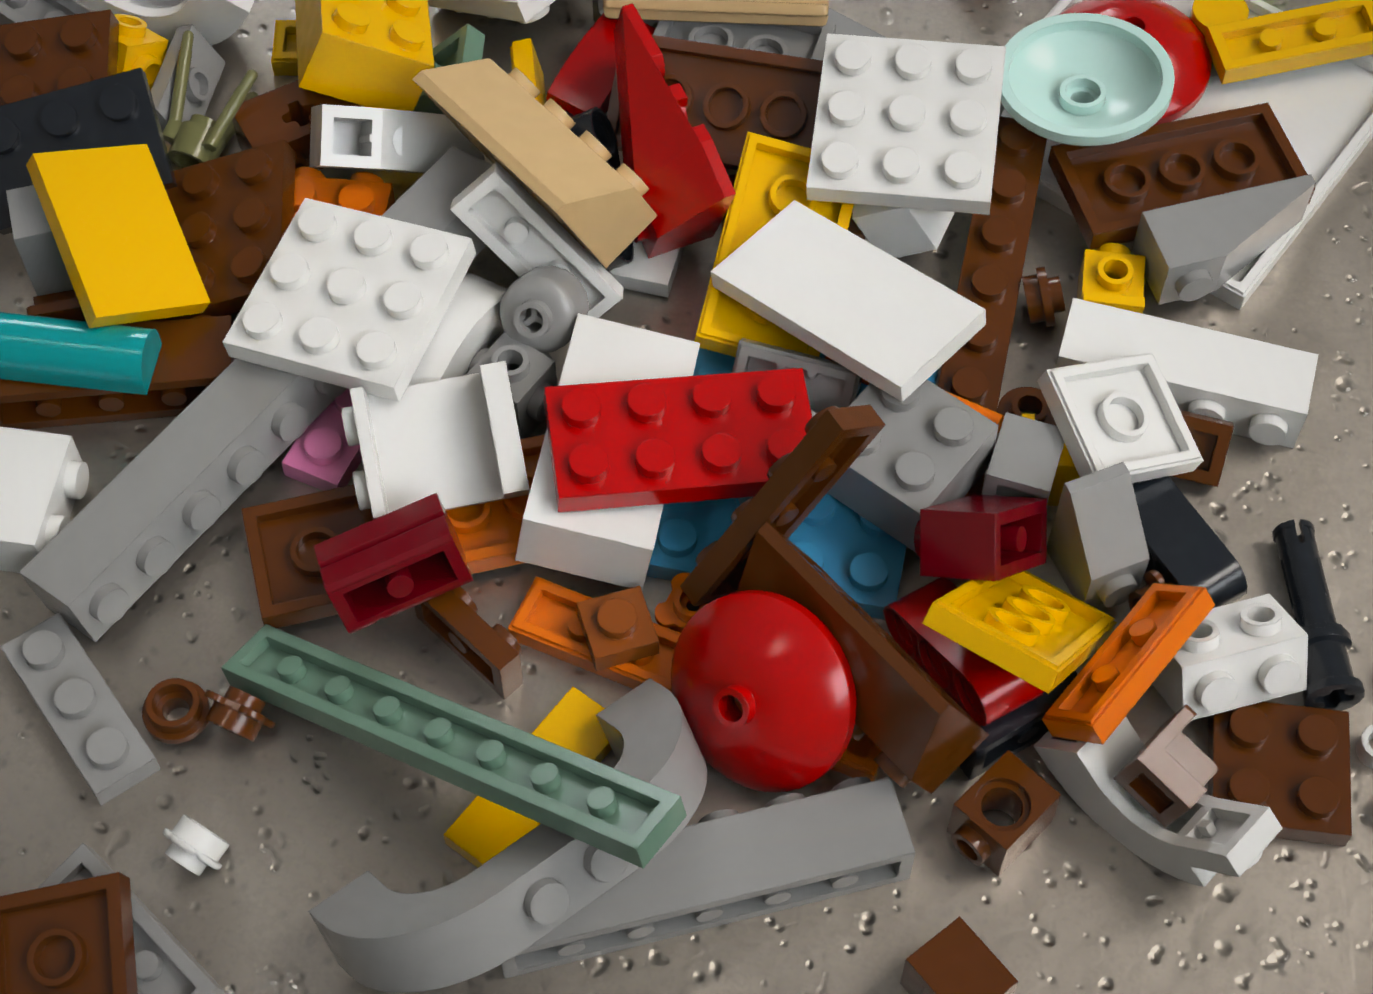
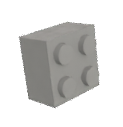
M929 380L922 383L903 402L870 383L850 406L870 404L885 423V426L828 491V494L916 552L914 548V532L917 522L920 520V509L963 498L989 468L999 425Z

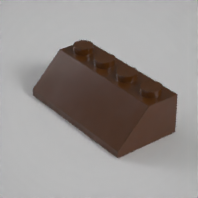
M767 521L757 530L737 592L762 590L783 595L806 607L827 626L840 644L848 660L855 683L857 706L852 737L859 742L867 735L882 750L874 758V761L900 787L904 789L912 781L932 794L989 734L809 555Z

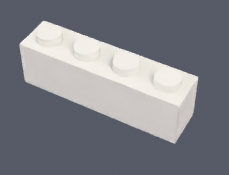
M1073 298L1056 368L1153 352L1180 410L1233 422L1234 429L1232 434L1251 438L1257 443L1294 448L1308 415L1319 354Z

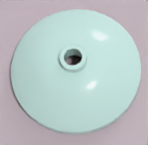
M1069 13L1051 16L1023 28L1005 45L1006 54L1001 103L1019 124L1051 141L1072 146H1103L1128 140L1156 124L1164 115L1171 102L1175 76L1173 65L1167 52L1149 33L1124 20L1093 13Z

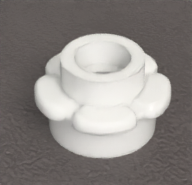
M183 814L172 831L168 828H165L163 831L164 836L172 842L165 854L189 871L200 876L206 866L214 870H219L222 867V864L218 861L230 844L189 816Z

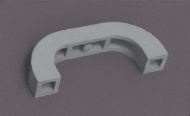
M649 678L596 714V717L618 761L614 769L681 796L687 816L654 855L655 857L676 838L696 812L706 788L707 767L678 700L668 689ZM540 824L476 870L449 885L421 893H399L388 889L372 873L366 871L308 912L338 964L358 983L371 989L391 993L423 992L466 981L512 959L640 867Z

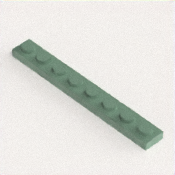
M267 624L221 667L230 686L643 869L687 816L681 796Z

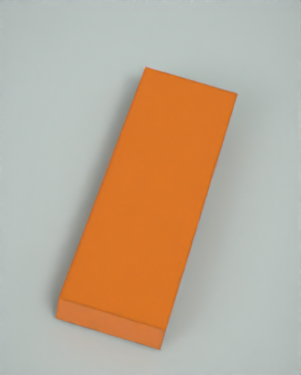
M1153 583L1045 713L1042 720L1052 737L1103 745L1215 606L1206 587Z

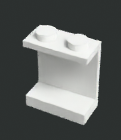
M506 361L480 365V373L409 385L400 402L367 394L363 387L349 389L352 406L341 408L348 446L360 445L364 470L353 472L355 492L360 510L371 508L373 519H376L434 493H437L445 510L529 495V483Z

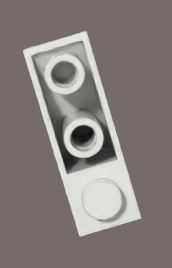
M327 104L311 107L309 167L424 174L452 146L485 161V155L456 128L445 114Z

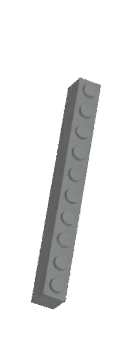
M452 146L382 216L472 238L476 257L487 245L450 208L453 199L488 170L492 164ZM235 359L19 573L49 610L55 614L60 613L66 622L94 642H97L171 568L173 563L217 521L251 484L256 482L262 473L304 433L306 428L334 399L340 396L347 388Z

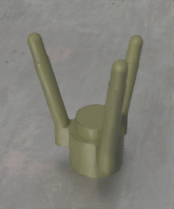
M189 30L182 34L169 119L162 132L164 140L172 143L168 151L169 158L180 168L219 158L235 134L232 120L244 101L258 96L254 91L248 93L258 77V73L254 69H250L246 72L239 86L236 87L216 121L204 115L194 114L189 121L182 122L194 34Z

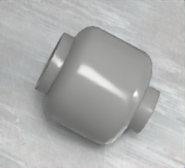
M552 265L535 267L514 281L504 293L499 311L502 327L510 338L522 344L529 345L541 353L554 352L571 340L577 314L588 315L587 292L579 279L566 269Z

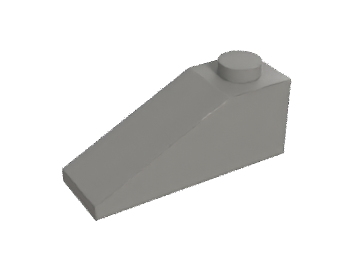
M1304 175L1142 212L1132 250L1135 255L1145 256V278L1158 305L1177 300L1194 301L1208 293L1215 292L1302 221L1316 184L1312 175Z

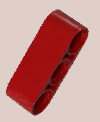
M940 577L886 605L883 610L884 619L892 638L980 726H986L1043 695L1044 691L922 624L932 603L957 588L947 578Z

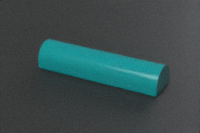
M0 312V379L147 395L162 346V341L156 329L123 325L89 329L86 321Z

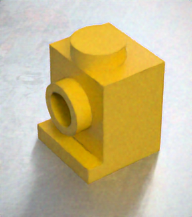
M1106 243L1096 250L1085 249L1078 275L1077 299L1143 314L1145 308V297H1143L1145 256L1133 255L1128 247L1119 243Z

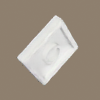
M1153 352L1047 369L1037 380L1080 477L1124 462L1130 472L1132 483L1193 472L1204 461Z

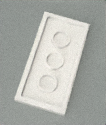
M795 200L710 271L713 287L901 402L910 396L986 325V309Z

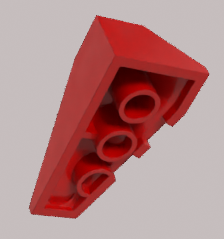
M631 3L622 6L614 29L623 163L634 171L648 186L649 190L642 197L658 215L633 240L635 243L642 242L648 259L713 237L736 192L705 125L700 124L692 127L689 123L685 107L688 105V96L681 84L677 83L668 86L664 80L665 63L663 54L636 7Z

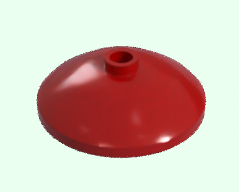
M1082 0L1061 13H1093L1115 17L1141 28L1162 45L1172 62L1175 80L1171 102L1164 115L1154 125L1172 122L1182 117L1200 101L1205 93L1212 70V58L1205 41V36L1194 22L1177 8L1161 0Z
M744 590L724 595L708 603L688 621L681 632L672 658V694L678 700L705 761L724 777L743 787L762 792L779 793L800 789L809 785L835 766L848 747L854 730L857 706L856 690L851 668L840 644L832 632L815 614L798 602L783 595L762 590ZM734 697L740 701L743 712L737 707Z

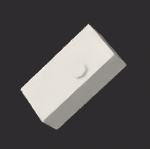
M578 313L558 386L693 376L700 343ZM546 430L522 519L515 560L628 588L640 586L642 590L654 550L664 504L558 512L548 430Z

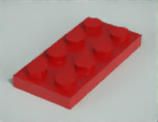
M803 368L544 387V406L558 512L754 497L769 480L767 477L769 468L778 459L791 453L806 435L804 429L812 418Z

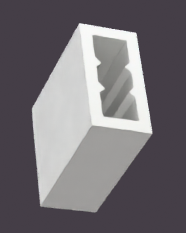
M0 427L1 571L19 573L70 522V515L75 500H81L84 497L89 482V468L87 463L82 461L71 435Z

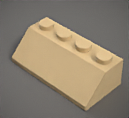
M486 58L421 70L412 79L478 150L492 163L498 162L605 268L658 216L642 197L649 190L642 179L624 163L616 170L607 163L612 155L587 130L580 137L576 136L570 130L576 123L554 100L550 98L544 105L538 102L535 98L541 92L518 68L515 67L507 74L494 61Z

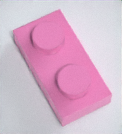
M348 388L340 396L336 397L306 428L304 433L294 441L281 462L285 476L323 491L347 486L353 476V472L356 471L362 461L360 445L348 446L343 426L341 408L352 406L350 390Z

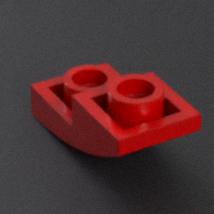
M604 13L598 18L562 66L547 91L546 101L551 98L563 110L573 115L594 107L600 108L604 113L608 111L616 71L614 29L618 19H609L605 17ZM645 23L651 35H653L656 28Z

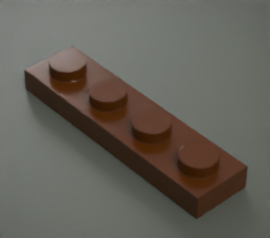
M870 404L841 408L830 406L815 414L808 421L804 429L806 433L804 438L791 453L778 459L767 472L769 480L754 497L746 500L735 509L731 515L733 523L719 540L706 546L697 555L695 560L697 566L680 585L693 606L708 604L724 595L737 592L756 532L766 521L785 537L789 538L885 426V423Z

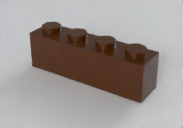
M198 315L191 319L156 322L141 321L121 324L123 326L156 329L162 341L147 395L0 379V427L27 430L178 416L236 359L229 357L223 345V340L233 324L231 315Z

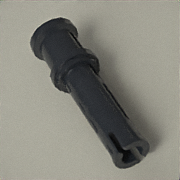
M1300 519L1299 527L1301 534L1297 536L1295 521L1289 520L1276 526L1272 531V537L1276 543L1294 620L1308 634L1307 690H1304L1302 694L1304 706L1342 711L1360 703L1365 696L1363 683L1359 678L1354 677L1348 655L1349 650L1352 648L1351 635L1341 624L1336 622L1315 539L1314 525L1308 520Z

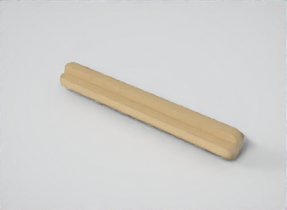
M603 0L604 15L609 19H618L622 6L633 3L643 20L823 27L827 23L829 0Z

